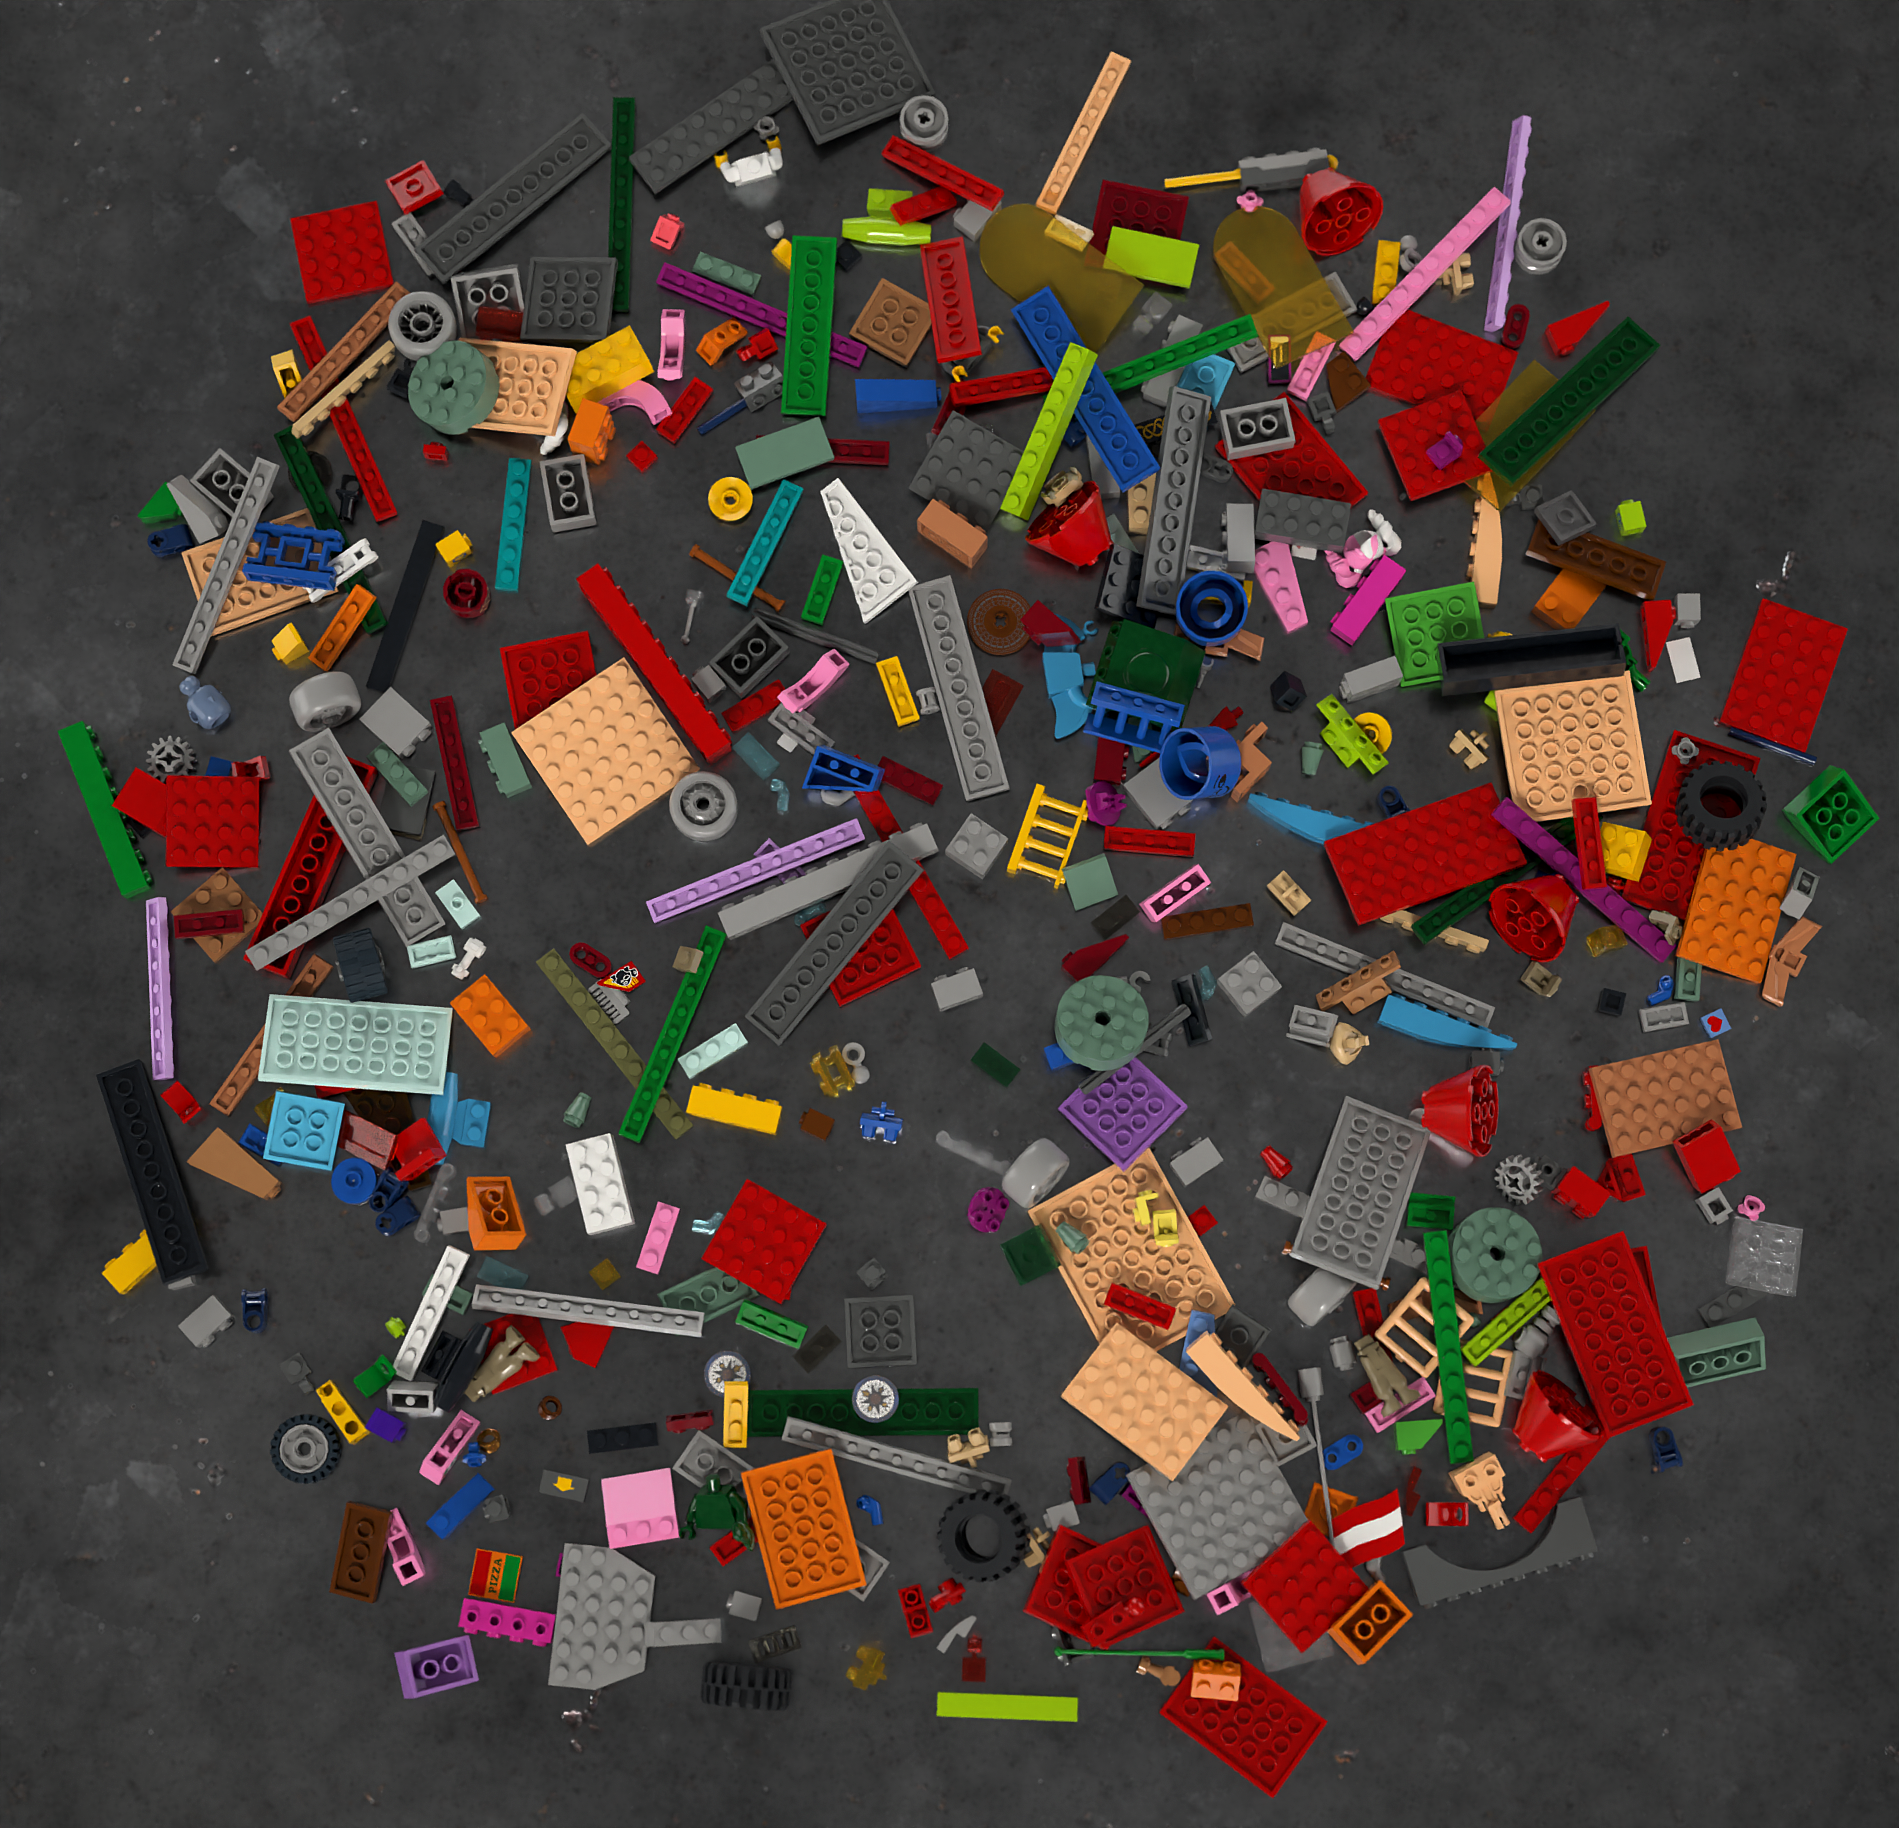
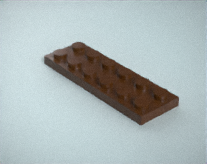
M1539 518L1526 555L1650 601H1653L1656 596L1666 565L1664 560L1588 532L1562 545H1558Z

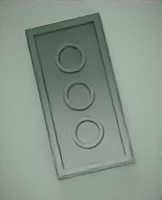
M819 417L735 447L750 489L834 460V455Z
M716 1267L708 1269L657 1294L663 1308L704 1312V1323L741 1306L745 1299L752 1301L760 1297L757 1290Z

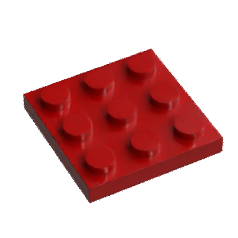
M508 1314L484 1324L493 1329L481 1364L499 1342L506 1340V1329L510 1325L515 1327L525 1338L520 1345L511 1351V1355L524 1342L532 1345L540 1354V1358L537 1361H523L522 1368L491 1391L492 1395L558 1370L539 1317Z

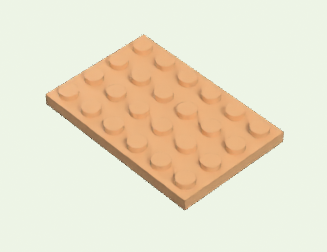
M459 338L458 341L466 342L486 355L494 363L496 374L499 376V393L494 408L480 425L477 423L471 428L555 436L577 351L573 348Z
M308 508L269 521L275 525L291 524L299 528H305L306 526L316 528ZM252 536L211 636L311 601L308 597L310 594L302 587L247 580L242 572L243 565L247 563V557L258 558L261 548V542H255ZM224 537L181 552L198 601ZM270 537V547L278 548L280 538ZM313 542V552L322 553V543ZM288 546L284 561L301 563L305 548ZM268 556L265 566L276 567L274 565L276 557ZM311 561L309 571H317L319 562ZM335 587L334 591H329L324 596L338 592V588Z
M1118 1323L1113 1326L1061 1395L1064 1400L1171 1481H1174L1229 1407Z

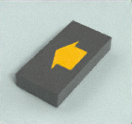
M544 1469L538 1492L584 1502L590 1479Z

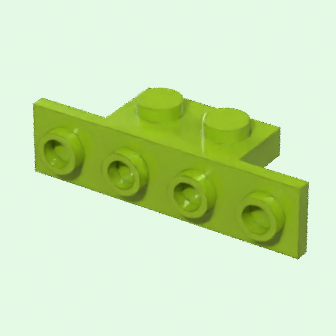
M1333 694L1317 703L1316 706L1330 722L1319 734L1347 768L1352 766L1359 758L1372 774H1375L1389 764Z

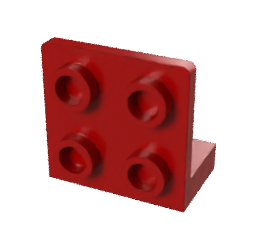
M420 1118L389 1141L392 1150L401 1164V1169L395 1173L399 1181L415 1179L447 1156L426 1118Z

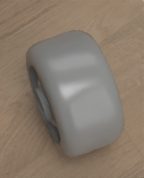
M426 291L407 294L396 302L390 312L388 328L392 341L398 351L411 360L418 361L422 356L436 351L443 342L456 340L457 322L449 304L437 294ZM423 326L429 327L425 331H419V329Z
M333 671L316 675L300 683L291 692L289 704L300 728L309 732L324 731L327 728H334L353 718L361 708V698L350 675L340 671Z
M697 771L686 775L675 785L670 796L669 810L675 826L682 834L696 841H712L725 835L734 825L738 814V801L733 787L725 778L713 772ZM701 800L709 802L708 808L704 810L699 809L697 804Z
M1040 1138L1031 1144L1011 1165L1002 1180V1188L1021 1207L1031 1208L1039 1203L1060 1181L1069 1166V1158L1051 1140Z
M1319 1267L1290 1296L1288 1306L1306 1325L1315 1326L1344 1301V1297L1355 1287L1357 1282Z

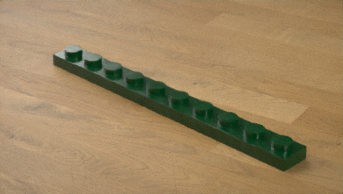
M613 97L608 258H616L618 266L612 312H629L634 166L629 161V157L634 154L635 97Z
M291 425L273 436L317 529L324 531L327 529L337 530L345 540L342 552L331 551L330 557L333 560L352 545L301 437L297 439L291 433ZM363 569L343 582L348 595L355 585L359 584L375 596ZM377 598L361 621L368 634L388 625Z
M1598 813L1599 822H1601L1603 816ZM1573 817L1564 818L1546 830L1564 847L1576 839ZM1525 845L1521 850L1527 861L1526 866L1465 887L1412 924L1411 929L1424 945L1487 902L1491 893L1497 887L1517 881L1544 861Z

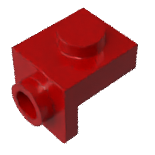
M258 756L245 762L235 761L231 763L232 776L259 777V782L270 778L266 756Z

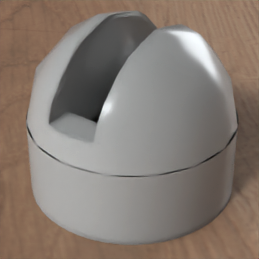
M778 220L765 227V230L771 238L778 239L784 233V226L781 220Z

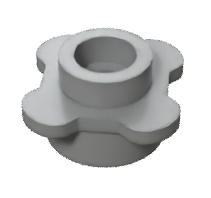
M772 116L763 117L754 126V129L759 132L761 140H767L769 136L779 133V127L775 126Z
M1682 738L1681 743L1673 746L1671 752L1673 755H1677L1681 764L1685 765L1689 763V759L1698 755L1699 750L1690 742L1689 738Z

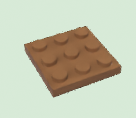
M882 278L849 332V336L907 368L932 326L929 303Z
M223 867L171 911L175 916L237 909L243 910L245 933L194 938L215 963L257 928L263 914Z

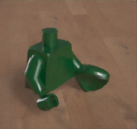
M718 1474L708 1475L706 1477L707 1485H704L694 1495L685 1519L687 1525L680 1529L679 1537L684 1539L686 1531L689 1530L688 1540H693L696 1537V1531L693 1529L694 1525H696L697 1529H732L734 1539L741 1541L747 1550L752 1552L755 1545V1535L747 1523V1503L737 1493L735 1486L721 1485Z

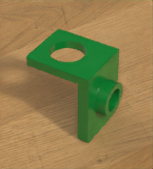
M382 1354L373 1366L354 1378L353 1382L363 1395L368 1398L388 1384L397 1371ZM383 1364L388 1368L389 1372L386 1371Z

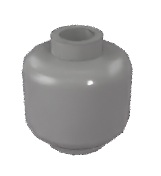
M1532 1324L1521 1326L1514 1334L1515 1348L1531 1358H1536L1539 1355L1543 1356L1549 1348L1547 1334Z

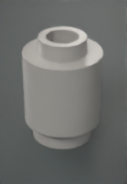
M1348 1336L1331 1339L1329 1347L1334 1367L1340 1368V1371L1353 1369V1364L1357 1363L1352 1341H1349Z

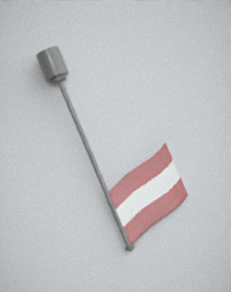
M1321 1367L1298 1370L1301 1398H1306V1401L1312 1404L1330 1543L1351 1568L1396 1551L1405 1544L1398 1488L1380 1499L1353 1507L1332 1519L1316 1401H1319L1320 1396L1324 1395Z

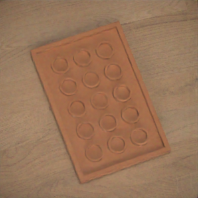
M1718 1039L1589 1069L1612 1158L1671 1145L1675 1139L1711 1119L1722 1127L1723 1132L1742 1128Z

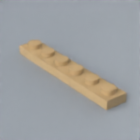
M388 340L292 425L291 433L297 439L302 435H308L314 429L313 425L318 420L324 421L330 415V410L334 406H341L350 392L355 393L363 385L361 382L366 378L371 379L378 372V367L382 364L387 365L394 358L395 345Z
M1400 910L1381 917L1380 920L1387 923L1395 921L1401 923V927L1413 931L1411 925L1422 917ZM1453 927L1438 935V937L1444 938L1445 942L1450 945L1457 946L1461 944L1467 946L1466 949L1473 953L1484 952L1489 942L1487 939Z

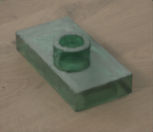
M985 1042L970 1060L1006 1088L1021 1070Z

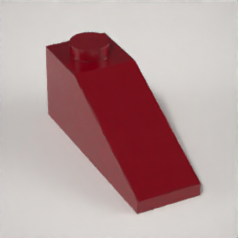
M1124 934L1079 949L1074 954L1069 952L1062 959L1064 964L1061 966V970L1075 983L1084 978L1091 977L1128 941L1129 936Z

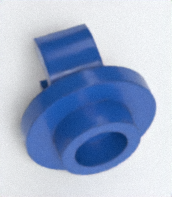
M478 1442L468 1443L469 1454L463 1456V1462L467 1463L469 1467L481 1466L486 1461V1455L480 1453Z

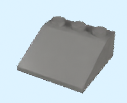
M518 263L459 272L451 276L462 338L490 340L521 335L525 303Z

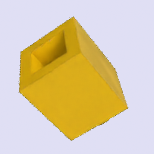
M458 530L435 544L449 568L472 554L469 548L472 546L471 541L466 534L461 536Z

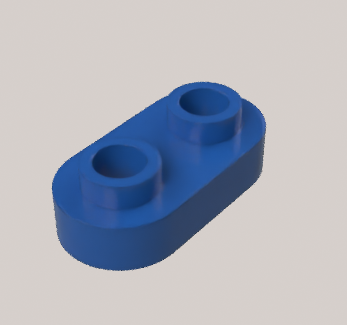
M1347 1435L1323 1450L1325 1469L1336 1470L1359 1456L1363 1451L1362 1440L1356 1435ZM1349 1442L1355 1443V1450L1351 1451L1348 1449ZM1330 1454H1334L1336 1456V1461L1334 1463L1328 1461V1456Z

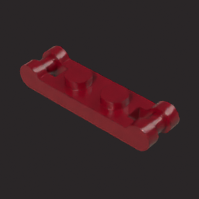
M1256 1353L1252 1358L1253 1368L1266 1376L1264 1378L1265 1383L1271 1390L1275 1388L1280 1396L1277 1398L1285 1409L1289 1407L1294 1413V1420L1297 1426H1306L1308 1423L1307 1410L1266 1356L1262 1353Z

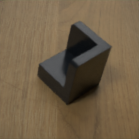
M1286 671L1270 686L1275 702L1292 712L1307 697L1301 679Z

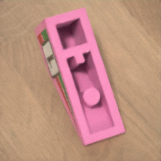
M461 1410L424 1459L419 1473L439 1485L462 1453L480 1422Z

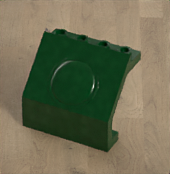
M1123 619V621H1112L1086 705L1091 708H1097V705L1091 704L1096 682L1185 705L1179 728L1172 726L1171 734L1183 726L1206 651L1186 639ZM1128 714L1129 716L1141 719V717ZM1150 720V723L1158 726L1157 731L1161 732L1163 723Z

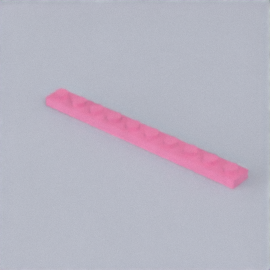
M1493 187L1339 344L1340 349L1356 362L1511 204L1510 200Z

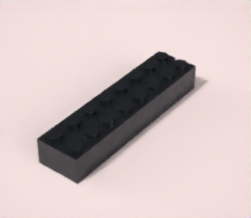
M1619 623L1437 643L1436 658L1443 696L1624 676L1626 667Z

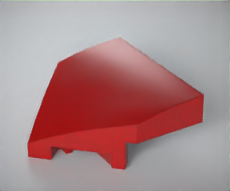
M1633 1154L1608 1159L1597 1181L1599 1185L1609 1191L1611 1196L1623 1202L1646 1195Z
M573 1322L560 1326L562 1334H564L569 1354L574 1359L596 1368L614 1326Z

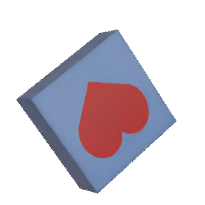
M1721 1008L1700 1018L1709 1039L1731 1029Z

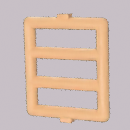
M1422 1277L1375 1332V1338L1395 1354L1394 1357L1401 1363L1404 1361L1420 1376L1427 1378L1438 1366L1436 1346L1401 1317L1410 1306L1433 1325L1432 1312L1416 1300L1424 1288L1429 1292L1428 1279ZM1455 1302L1456 1314L1463 1320L1458 1326L1460 1339L1474 1323V1318ZM1394 1324L1433 1355L1425 1367L1386 1335Z
M1459 1339L1460 1348L1463 1347L1469 1340ZM1497 1347L1490 1354L1504 1358L1502 1372L1462 1363L1464 1373L1500 1381L1497 1394L1465 1387L1466 1397L1495 1403L1493 1417L1468 1412L1469 1424L1475 1422L1492 1427L1500 1426L1506 1400L1504 1391L1513 1354L1512 1350ZM1439 1378L1433 1412L1444 1415Z

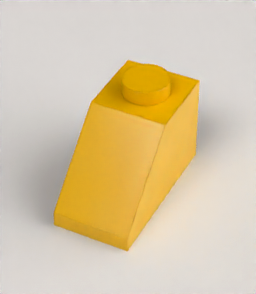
M292 350L271 356L273 369L284 398L303 380Z
M292 622L287 624L271 640L275 646L272 648L278 661L282 659L285 664L309 652Z

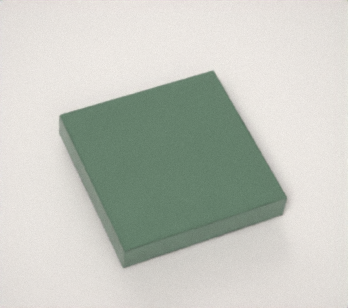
M1104 853L1062 869L1076 911L1118 895Z

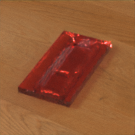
M992 669L982 689L994 733L997 736L1024 685Z
M343 1110L337 1146L386 1170L389 1163L394 1159L398 1147V1136L347 1110Z

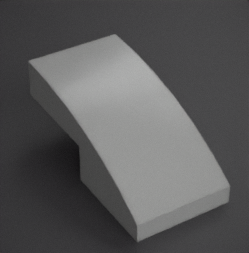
M971 1615L959 1622L945 1635L937 1649L945 1653L956 1633L965 1638L977 1617Z

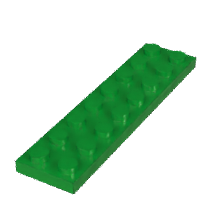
M792 235L781 414L826 417L838 241L834 237Z

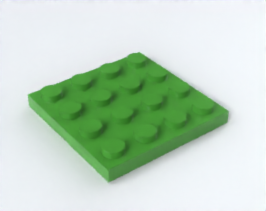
M1474 582L1385 598L1395 657L1403 674L1400 682L1401 687L1440 680L1436 658L1437 643L1484 638Z

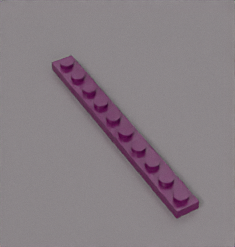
M664 262L656 284L761 328H768L769 331L786 337V312ZM832 332L830 356L860 368L868 347Z
M1505 797L1491 815L1555 872L1562 875L1571 886L1659 963H1663L1677 946L1676 944L1674 946L1669 945L1664 934L1610 886L1607 885L1603 889L1582 890L1579 859L1508 797Z

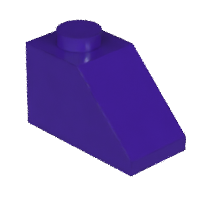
M376 1408L364 1428L391 1443H395L396 1440L400 1441L405 1435L407 1429L404 1427L407 1423L382 1408Z

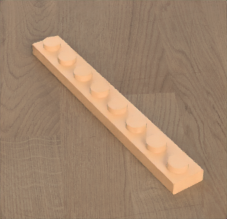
M1114 52L1110 53L1036 202V207L1054 215L1057 214L1131 64V60Z

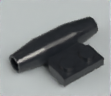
M477 1321L463 1340L442 1330L421 1370L424 1374L440 1381L433 1405L448 1413L452 1410L467 1390L485 1356L493 1329Z

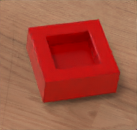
M641 441L626 455V458L643 473L658 459V456Z
M430 442V445L424 444L423 454L426 459L448 461L449 452L442 443Z
M1205 1205L1188 1216L1191 1225L1199 1237L1218 1224Z

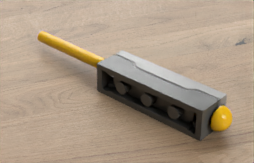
M1312 148L1307 152L1301 153L1289 151L1285 155L1278 156L1277 154H1267L1263 158L1256 159L1250 156L1240 160L1238 168L1234 171L1164 179L1165 188L1239 179L1241 193H1246L1247 190L1263 191L1303 185L1302 180L1307 174H1314L1330 167L1335 170L1338 166V160L1333 155H1327L1326 149L1320 150V148Z

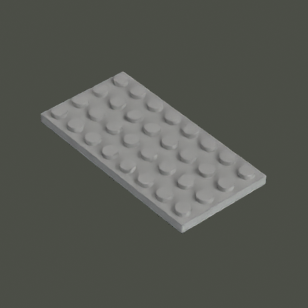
M1346 1096L1290 1256L1377 1290L1431 1133L1428 1128Z

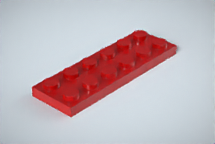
M963 236L920 245L938 364L982 355Z

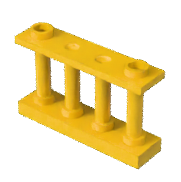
M1036 784L1007 867V872L1016 874L1017 869L1022 870L1024 868L1056 879L1054 888L1058 889L1060 883L1065 884L1062 869L1066 868L1082 820L1086 821L1088 818L1087 800H1083L1082 806L1078 807L1048 797V794L1044 793L1045 786ZM1039 805H1047L1078 816L1074 829L1041 818L1037 814ZM1039 826L1071 837L1067 849L1033 839V836L1029 835L1031 828ZM1029 847L1063 858L1059 871L1026 860V857L1022 856L1024 848L1029 849Z

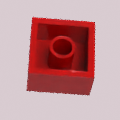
M1572 1166L1567 1169L1566 1174L1551 1192L1554 1194L1553 1198L1562 1205L1568 1204L1573 1208L1572 1212L1581 1219H1584V1217L1589 1219L1598 1213L1611 1193L1578 1168Z

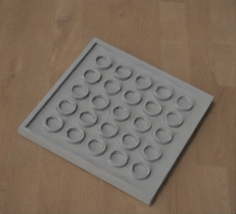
M1247 1412L1212 1429L1174 1481H1171L1149 1463L1126 1475L1193 1600L1260 1565L1307 1521L1304 1512L1276 1462L1271 1458L1255 1428L1254 1422Z

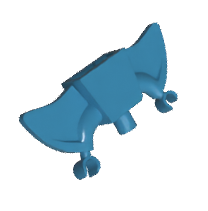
M1055 614L1075 632L1081 641L1085 638L1086 634L1095 635L1099 631V628H1096L1089 632L1088 627L1094 621H1087L1084 624V629L1080 630L1073 621ZM1077 645L1045 646L1042 655L1049 699L1051 698L1056 710L1055 738L1057 739L1077 731L1086 722L1088 713H1091L1092 709H1097L1086 705L1088 698L1082 690L1084 687L1083 677L1095 675L1094 662L1081 664L1080 654L1076 653ZM1105 712L1104 717L1109 716V714Z

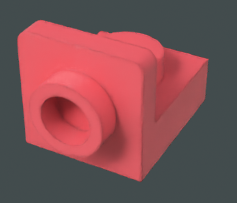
M672 213L660 216L650 241L671 250L679 230L683 228L685 223L679 221L680 217Z

